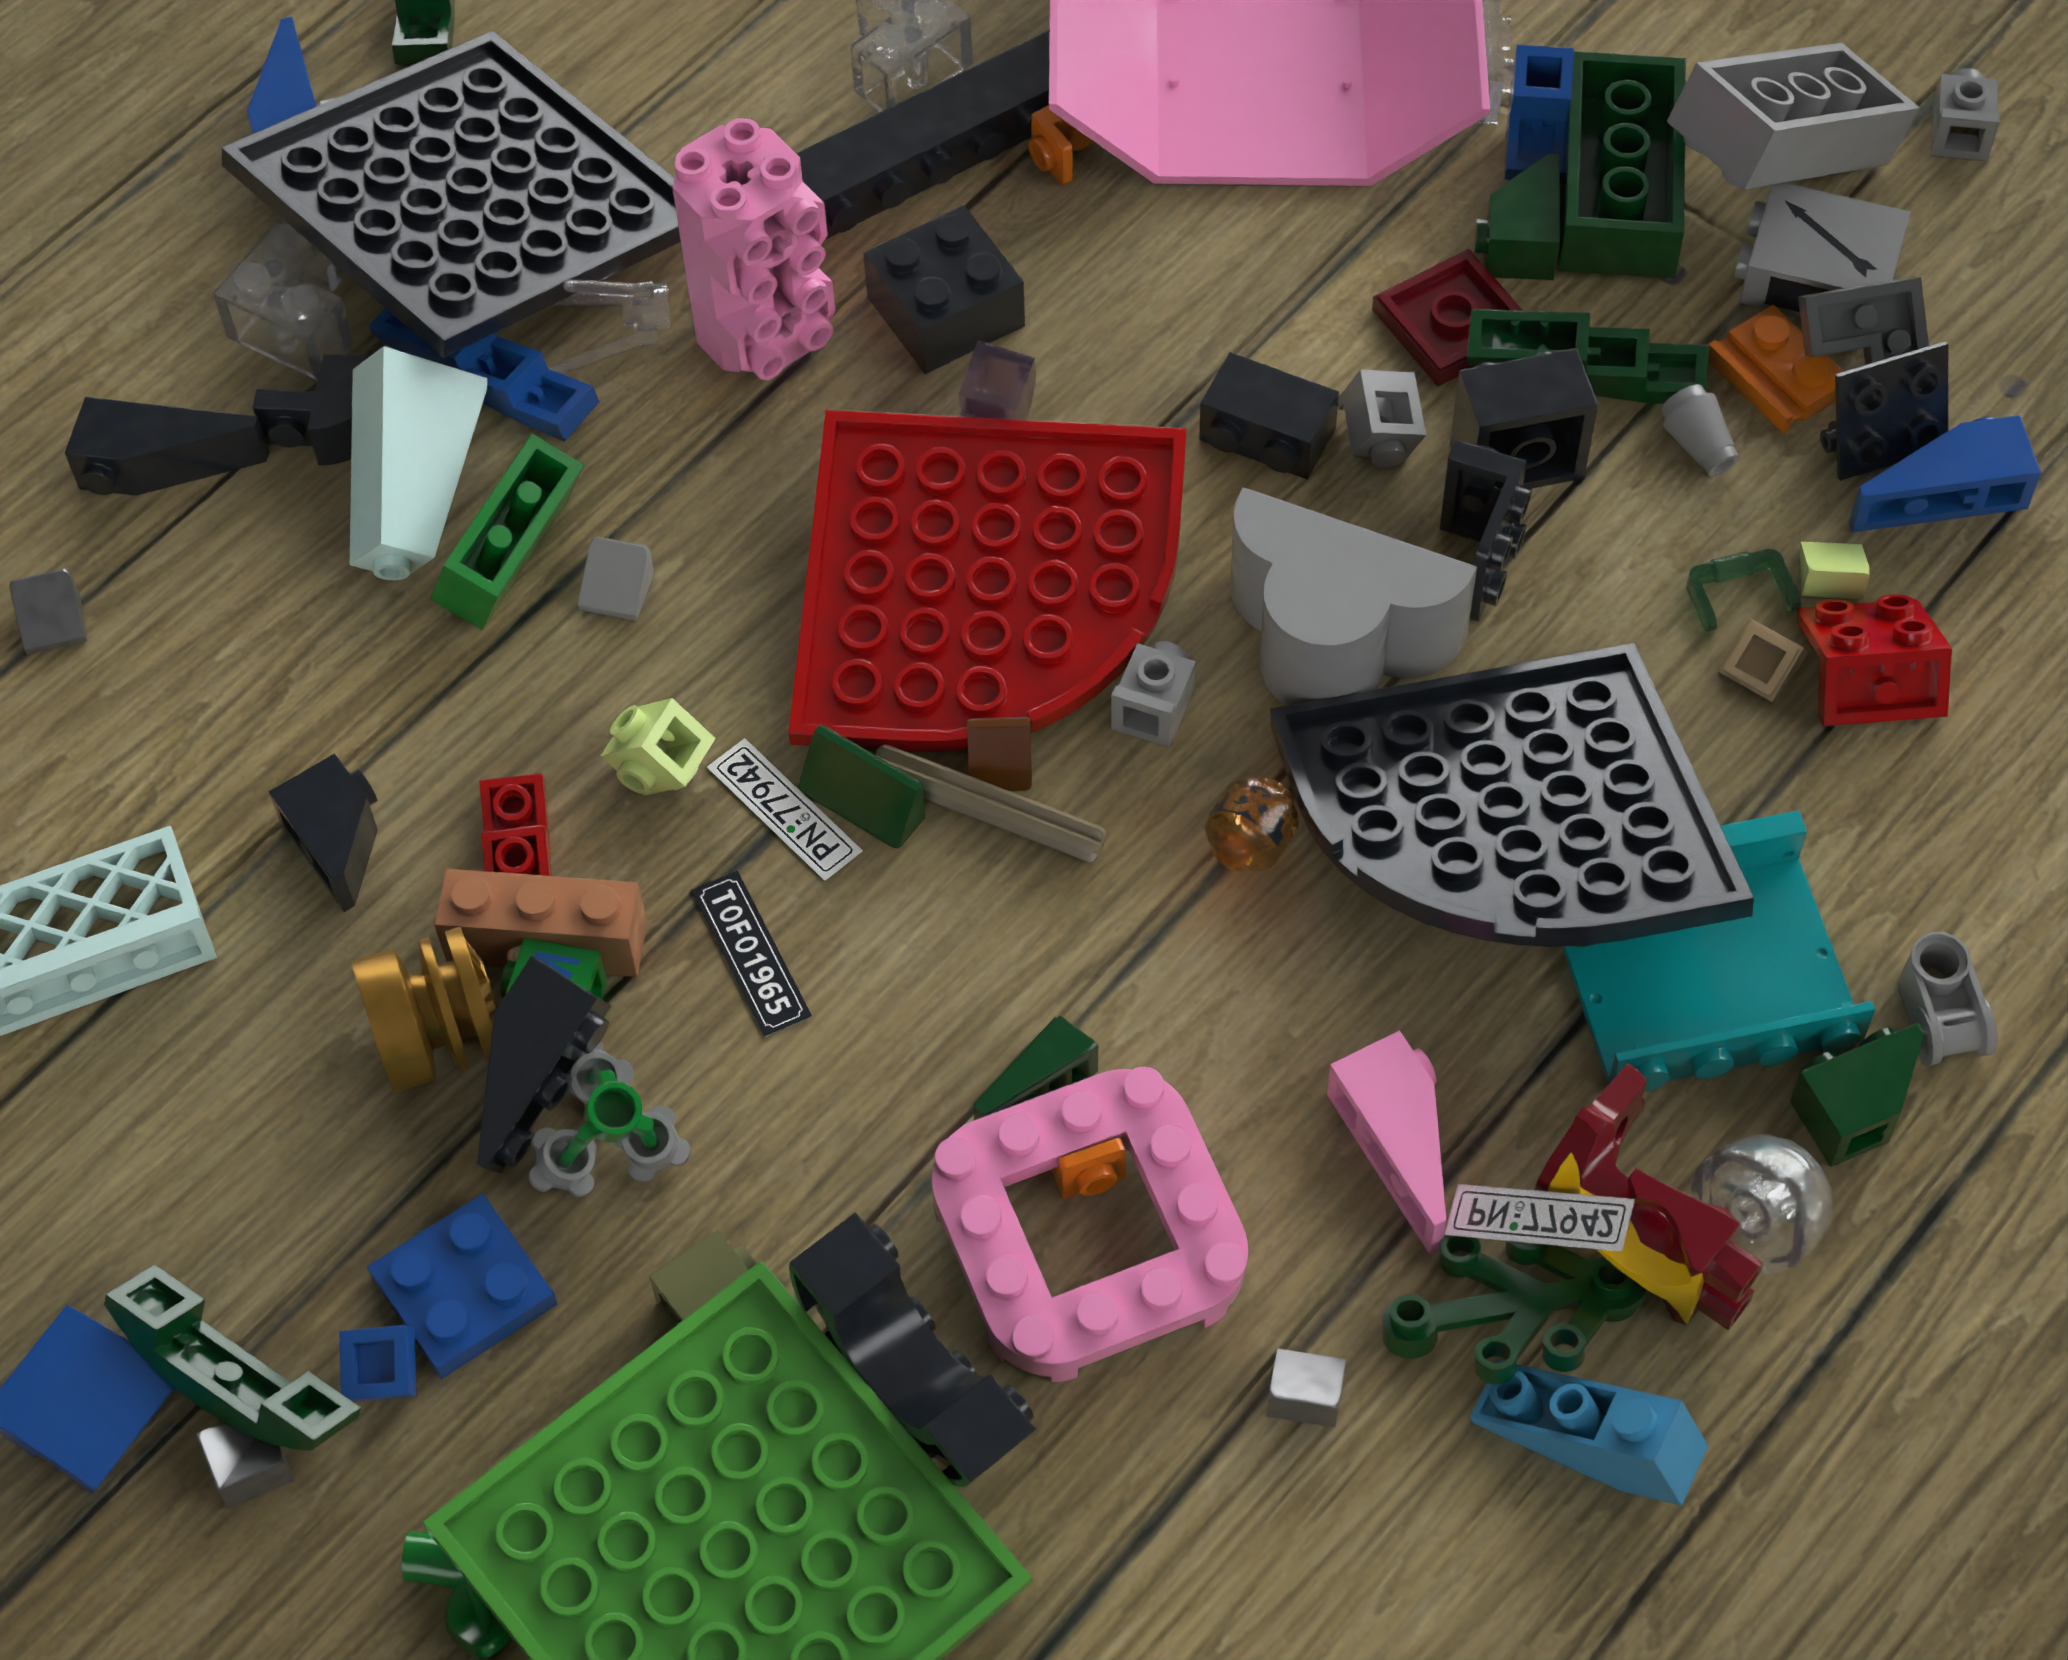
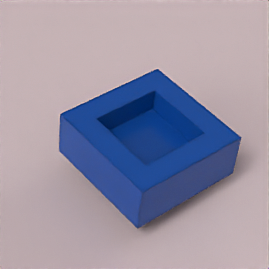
M408 1325L339 1331L340 1385L342 1395L354 1403L416 1397L415 1328Z

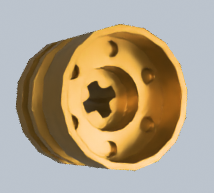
M461 927L445 931L453 960L439 965L437 964L429 937L420 939L419 955L422 970L408 974L394 948L351 961L375 1042L394 1093L436 1080L433 1050L443 1046L447 1047L461 1072L471 1069L462 1040L477 1035L486 1062L489 1063L494 1012L497 1009V1005L482 959L479 958L464 938Z

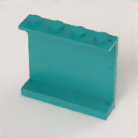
M1799 810L1720 826L1754 897L1752 917L1624 941L1595 944L1588 947H1562L1608 1085L1627 1063L1638 1069L1646 1079L1645 1092L1663 1086L1669 1080L1694 1075L1699 1079H1711L1727 1073L1733 1067L1758 1062L1763 1066H1775L1791 1060L1797 1054L1822 1049L1826 1053H1839L1854 1047L1856 1042H1861L1865 1039L1875 1007L1872 1001L1854 1004L1799 860L1807 834Z

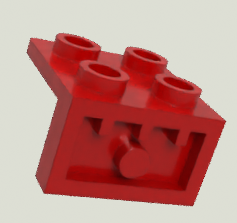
M1890 594L1879 597L1877 602L1852 604L1841 599H1827L1818 602L1814 607H1801L1797 609V622L1820 658L1818 717L1823 726L1948 717L1952 647L1919 600L1905 595Z

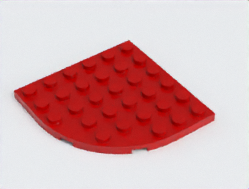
M825 410L788 731L790 745L810 746L815 729L819 725L823 727L825 725L864 749L878 750L881 745L887 744L906 752L967 750V720L975 718L1027 717L1030 718L1032 733L1070 715L1096 697L1128 666L1137 643L1145 644L1156 627L1167 603L1175 577L1179 551L1187 428Z

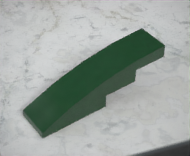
M1471 309L1467 364L1477 366L1482 363H1500L1532 357L1541 352L1554 353L1577 348L1595 396L1642 403L1664 404L1674 394L1692 385H1702L1706 391L1709 345L1649 343L1650 329L1590 327V313Z

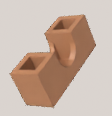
M446 869L434 925L446 962L452 961L453 957L445 931L461 927L464 938L479 958L482 959L484 966L505 967L507 962L512 960L514 947L521 946L523 938L600 951L605 975L638 977L647 918L638 882Z

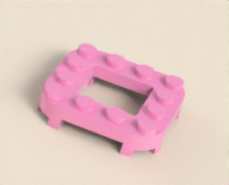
M1153 1068L1117 1069L1094 1075L967 1123L955 1131L949 1138L942 1141L936 1149L932 1171L935 1216L937 1222H941L986 1326L988 1342L1002 1363L1007 1360L1025 1372L1051 1377V1382L1072 1380L1078 1378V1368L1198 1321L1202 1322L1204 1328L1216 1323L1226 1315L1227 1308L1235 1300L1243 1285L1248 1260V1241L1242 1222L1185 1101L1171 1085L1163 1080L1161 1074ZM1115 1138H1120L1125 1150L1130 1151L1175 1251L1052 1298L1004 1187L1057 1168L1058 1160L1063 1156Z

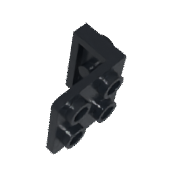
M1456 440L1448 457L1439 530L1480 542L1474 560V566H1477L1470 612V619L1479 622L1486 604L1498 605L1507 579V571L1503 570L1507 558L1516 559L1522 546L1527 527L1522 522L1530 503L1532 488L1523 486L1527 461L1499 453L1489 446H1476Z

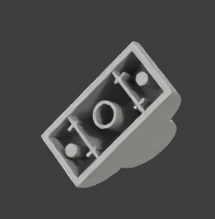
M1244 487L1242 488L1236 500L1233 515L1230 592L1238 613L1250 625L1261 631L1260 673L1268 690L1280 702L1287 706L1375 690L1383 674L1397 678L1423 677L1445 668L1457 657L1467 638L1477 566Z

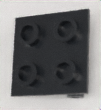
M1946 341L1835 374L1836 420L1829 423L1828 429L1820 432V441L1826 453L1836 452L1837 478L1840 481L1894 465L1948 432V343Z

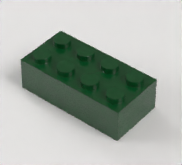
M1574 51L1572 95L1566 121L1564 169L1561 187L1559 271L1675 279L1684 236L1685 142L1684 136L1671 126L1667 120L1686 84V58Z

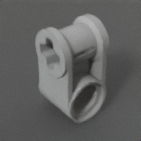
M1931 932L1921 936L1914 943L1898 980L1899 993L1902 996L1911 1025L1918 1022L1925 1033L1918 1054L1921 1061L1926 1066L1938 1065L1942 1057L1973 1051H1976L1980 1056L1994 1054L1997 1048V1029L1994 1015L1989 1003L1983 996L1967 947L1956 936L1945 932ZM1922 967L1938 969L1944 974L1946 979L1932 977Z

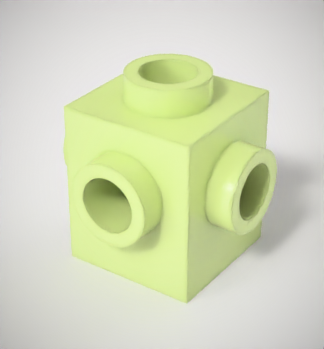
M673 698L638 707L633 705L624 710L611 726L610 733L613 737L604 749L601 757L617 771V778L623 785L645 796L686 787L696 774L699 764L716 738Z

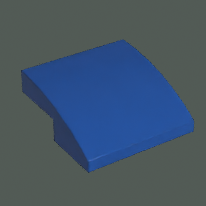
M66 1305L0 1388V1434L32 1457L36 1458L39 1455L94 1495L171 1395L175 1387L141 1355L130 1341L82 1312Z

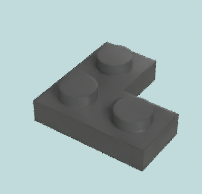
M1908 277L1798 296L1805 356L1815 357L1863 348L1865 365L1929 346L1921 277Z

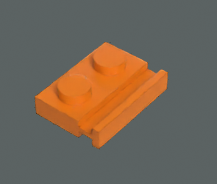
M1774 305L1730 330L1728 336L1720 342L1714 340L1708 344V362L1783 434L1790 430L1792 423L1799 419L1805 421L1836 401L1835 374L1844 371L1827 355L1805 356L1803 332Z

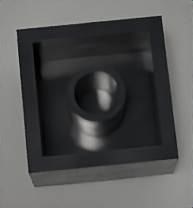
M964 205L863 252L867 298L925 374L1025 326L1024 281Z
M1577 348L1554 353L1541 352L1532 357L1500 363H1482L1473 368L1459 370L1450 439L1451 449L1455 441L1459 440L1476 446H1489L1499 453L1525 460L1527 463L1523 486L1529 488L1585 479L1598 403Z

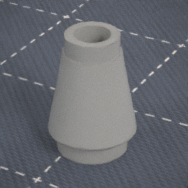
M1696 384L1677 392L1663 404L1661 413L1665 418L1663 423L1664 429L1705 469L1708 476L1720 475L1739 461L1740 456L1735 450L1734 442L1714 393H1706L1702 385Z

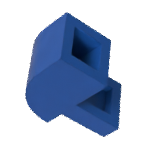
M1517 44L1507 112L1504 179L1512 180L1547 154H1559L1561 183L1564 169L1566 121L1572 95L1574 48Z

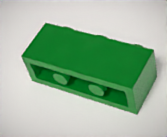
M531 434L444 563L430 599L483 630L568 502L584 464Z

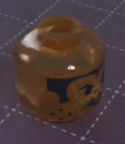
M1265 776L1240 778L1231 782L1208 815L1204 825L1206 838L1213 848L1215 858L1226 868L1237 872L1244 870L1260 872L1272 868L1299 827L1298 812L1294 806V798L1291 793L1279 782Z

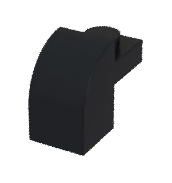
M323 354L315 391L256 389L253 411L255 416H258L266 443L287 448L313 446L318 465H333L351 460L353 369L370 356Z

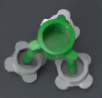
M600 1041L589 1054L581 1052L567 1073L572 1077V1082L566 1094H573L584 1103L585 1124L580 1127L579 1131L562 1129L555 1132L549 1127L539 1129L531 1142L532 1147L536 1151L535 1166L529 1171L528 1178L531 1185L538 1191L546 1192L551 1188L568 1190L574 1197H583L594 1186V1179L589 1172L595 1163V1153L597 1151L596 1143L593 1140L595 1138L604 1142H614L618 1148L624 1149L630 1161L628 1166L629 1175L635 1181L642 1183L651 1181L657 1171L669 1165H684L690 1157L691 1148L686 1140L679 1138L674 1127L676 1116L669 1107L659 1105L653 1107L650 1112L642 1113L641 1098L637 1091L628 1085L634 1076L631 1063L625 1059H615L604 1050L603 1042Z

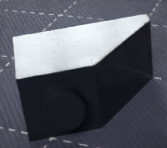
M334 753L270 790L269 794L282 827L343 912H346L356 905L378 831L370 805L377 802V797L363 773L359 769L349 773Z

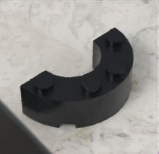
M855 1212L789 1262V1273L796 1297L805 1312L816 1306L826 1325L822 1332L931 1459L936 1458L946 1466L942 1472L950 1482L958 1487L968 1486L1036 1430L1030 1422L1034 1418L1033 1412L1026 1400L1015 1388L1010 1385L1002 1388L991 1374L985 1377L978 1375L973 1365L958 1350L949 1352L933 1333L936 1330V1326L931 1315L917 1299L908 1296L901 1279L900 1265L895 1260L899 1257L893 1241L878 1225L872 1224L868 1227Z

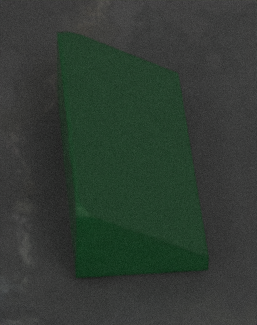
M819 725L815 729L801 773L799 790L807 797L889 846L897 849L902 847L925 819L922 783L825 725L824 727Z

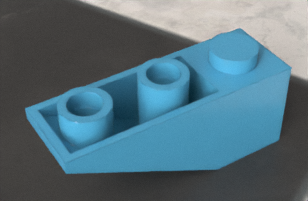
M1497 1360L1496 1364H1500L1505 1361ZM1517 1364L1515 1376L1510 1381L1498 1385L1486 1383L1470 1416L1474 1424L1616 1490L1680 1506L1683 1505L1708 1448L1707 1442L1682 1400Z

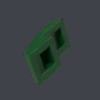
M395 0L397 19L392 41L395 64H417L452 48L455 0Z

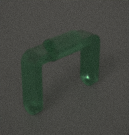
M1765 549L1752 553L1745 551L1711 559L1709 563L1694 566L1689 572L1686 589L1703 629L1706 632L1717 629L1716 615L1703 584L1737 579L1766 569L1770 570L1788 611L1793 612L1801 608L1800 595L1782 555L1774 549Z

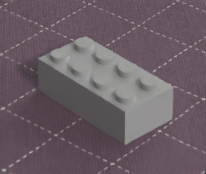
M1843 43L1697 62L1667 122L1684 136V142L1689 148L1704 154L1722 170L1723 177L1729 183L1742 189H1752L1888 165L1917 114L1919 107Z

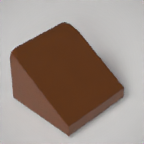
M975 718L967 720L969 776L1008 791H1026L1031 789L1030 718Z

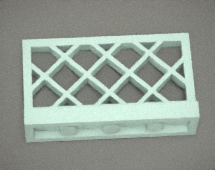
M171 825L0 885V929L19 934L6 953L0 954V1036L217 958ZM166 851L167 858L154 876L133 871L141 859ZM93 876L105 879L92 898L71 893L79 881ZM173 877L175 878L176 883L171 882ZM122 885L143 890L130 910L109 904ZM160 896L183 902L180 905L147 915ZM31 898L43 901L29 921L9 915L17 903ZM61 906L81 912L68 932L47 926ZM98 918L119 923L118 927L85 938ZM36 940L57 946L54 950L22 960Z

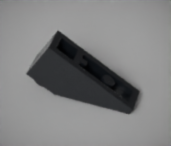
M94 397L84 398L65 450V456L79 489L88 490L99 495L117 493L134 496L267 462L270 453L258 416Z

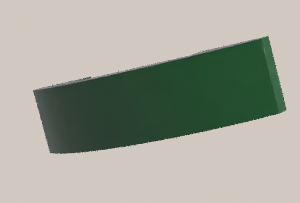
M156 1265L141 1272L105 1296L104 1305L116 1324L141 1355L168 1382L199 1407L245 1434L277 1446L312 1451L359 1418L360 1406L308 1371L293 1382H290L202 1321L205 1299Z

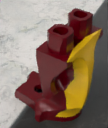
M1627 1063L1591 1105L1583 1106L1575 1116L1573 1124L1540 1173L1535 1191L1635 1199L1622 1252L1596 1250L1621 1272L1649 1292L1661 1297L1675 1322L1688 1325L1695 1314L1701 1311L1716 1323L1729 1330L1751 1302L1754 1290L1750 1287L1759 1276L1763 1262L1735 1244L1741 1223L1724 1206L1711 1205L1655 1179L1638 1168L1633 1170L1629 1178L1618 1169L1616 1160L1624 1137L1632 1123L1644 1110L1645 1101L1643 1095L1647 1084L1640 1071Z

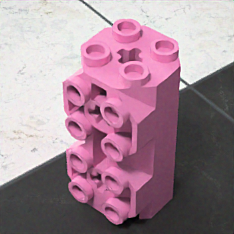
M743 118L734 119L727 125H719L681 148L675 159L676 173L672 187L696 342L723 371L740 372L741 369L742 371L754 372L762 380H770L776 377L784 367L808 352L821 349L827 344L834 332L833 325L829 322L836 312L833 282L819 269L826 255V251L821 245L828 235L825 205L803 183L800 157L772 129L760 128L754 120Z

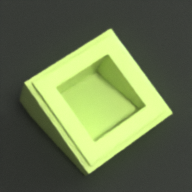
M1800 542L1802 597L1864 598L1870 579V569L1862 544Z

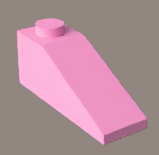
M1399 1030L1330 1064L1327 1096L1430 1255L1440 1250V1241L1444 1237L1446 1226V1208L1435 1096L1437 1080L1434 1068L1427 1055L1419 1048L1412 1050Z

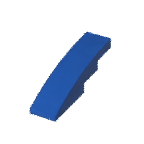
M386 308L369 325L374 336L395 350L487 378V390L483 404L559 440L565 441L599 403L593 385L548 369L542 352L499 337L497 333L442 358Z

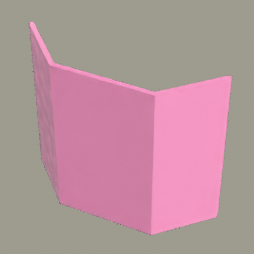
M1050 0L1049 110L1154 184L1372 186L1490 114L1482 0Z

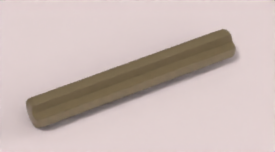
M887 744L881 745L875 753L877 757L920 781L923 787L924 799L1087 862L1095 861L1103 849L1106 830L1102 826Z

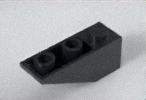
M533 955L494 1012L477 1164L497 1173H502L507 1164L514 1167L523 1159L530 1149L532 1139L535 1136L530 1129L544 1108L550 1111L562 1100L572 1082V1077L567 1074L572 1064L581 1052L589 1054L598 1045L609 1025V1021L604 1017L611 1007L610 1004Z

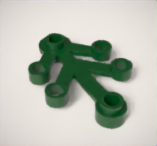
M1444 1235L1440 1241L1439 1262L1441 1268L1451 1276L1469 1277L1498 1292L1436 1304H1429L1418 1295H1402L1396 1298L1383 1313V1342L1386 1348L1393 1354L1402 1358L1414 1359L1423 1357L1434 1349L1438 1340V1332L1510 1319L1498 1336H1489L1482 1339L1475 1348L1474 1368L1477 1376L1489 1384H1504L1515 1376L1517 1360L1553 1311L1578 1307L1568 1324L1553 1325L1546 1330L1543 1336L1542 1356L1546 1365L1555 1371L1570 1372L1582 1365L1585 1358V1348L1604 1321L1618 1322L1633 1315L1636 1309L1643 1303L1646 1289L1621 1272L1605 1257L1590 1261L1557 1245L1536 1243L1525 1245L1515 1241H1506V1253L1515 1263L1521 1265L1537 1264L1566 1279L1546 1284L1481 1253V1243L1478 1238ZM1454 1251H1465L1469 1255L1459 1257L1451 1253ZM1559 1344H1566L1572 1346L1574 1349L1570 1351H1560L1555 1349L1554 1346H1557ZM1496 1356L1506 1361L1500 1364H1493L1486 1361V1359Z

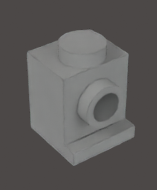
M1971 68L1959 69L1951 75H1940L1932 104L1931 156L1988 161L2000 122V114H1997L1998 79L1983 78L1979 71ZM1951 126L1977 128V135L1950 133L1949 130Z
M1359 370L1339 396L1338 408L1339 410H1345L1353 456L1371 457V462L1375 467L1389 468L1403 463L1426 437L1414 372Z
M1160 641L1155 643L1153 648L1137 643L1119 686L1115 685L1111 694V729L1170 747L1195 691L1196 661L1188 659L1187 653L1181 647L1171 642Z

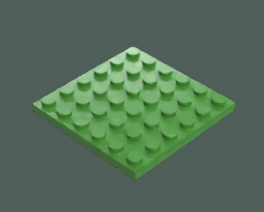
M762 1260L423 1521L425 1530L529 1660H941L1028 1588L1032 1582V1576Z

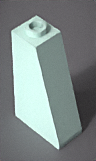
M385 346L353 369L350 507L351 566L373 571L376 577L384 580H401L407 578L411 573L435 558L486 394L487 378Z

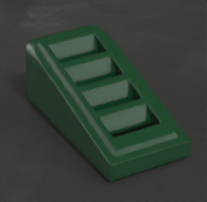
M1062 1016L1054 1017L973 1104L974 1120L1092 1077L1098 1071L1099 1047L1097 1043Z

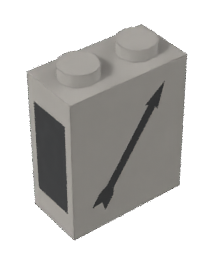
M1789 183L1773 184L1767 203L1755 201L1747 235L1756 237L1755 244L1743 243L1734 277L1745 280L1740 303L1762 309L1774 305L1783 314L1801 318L1798 296L1893 280L1911 212Z

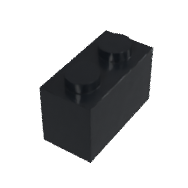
M1229 352L1200 403L1199 440L1211 444L1220 451L1234 452L1264 463L1274 471L1288 472L1308 480L1336 429L1339 391Z

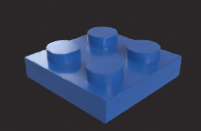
M484 1194L479 1195L367 1266L371 1278L403 1325L415 1328V1342L440 1379H443L558 1305L554 1292Z

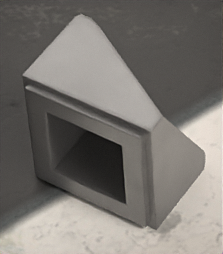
M230 1425L212 1427L196 1433L217 1490L228 1509L295 1480L281 1446L256 1439Z

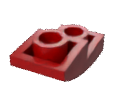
M535 773L479 780L484 832H481L484 871L552 876L547 797L543 774Z

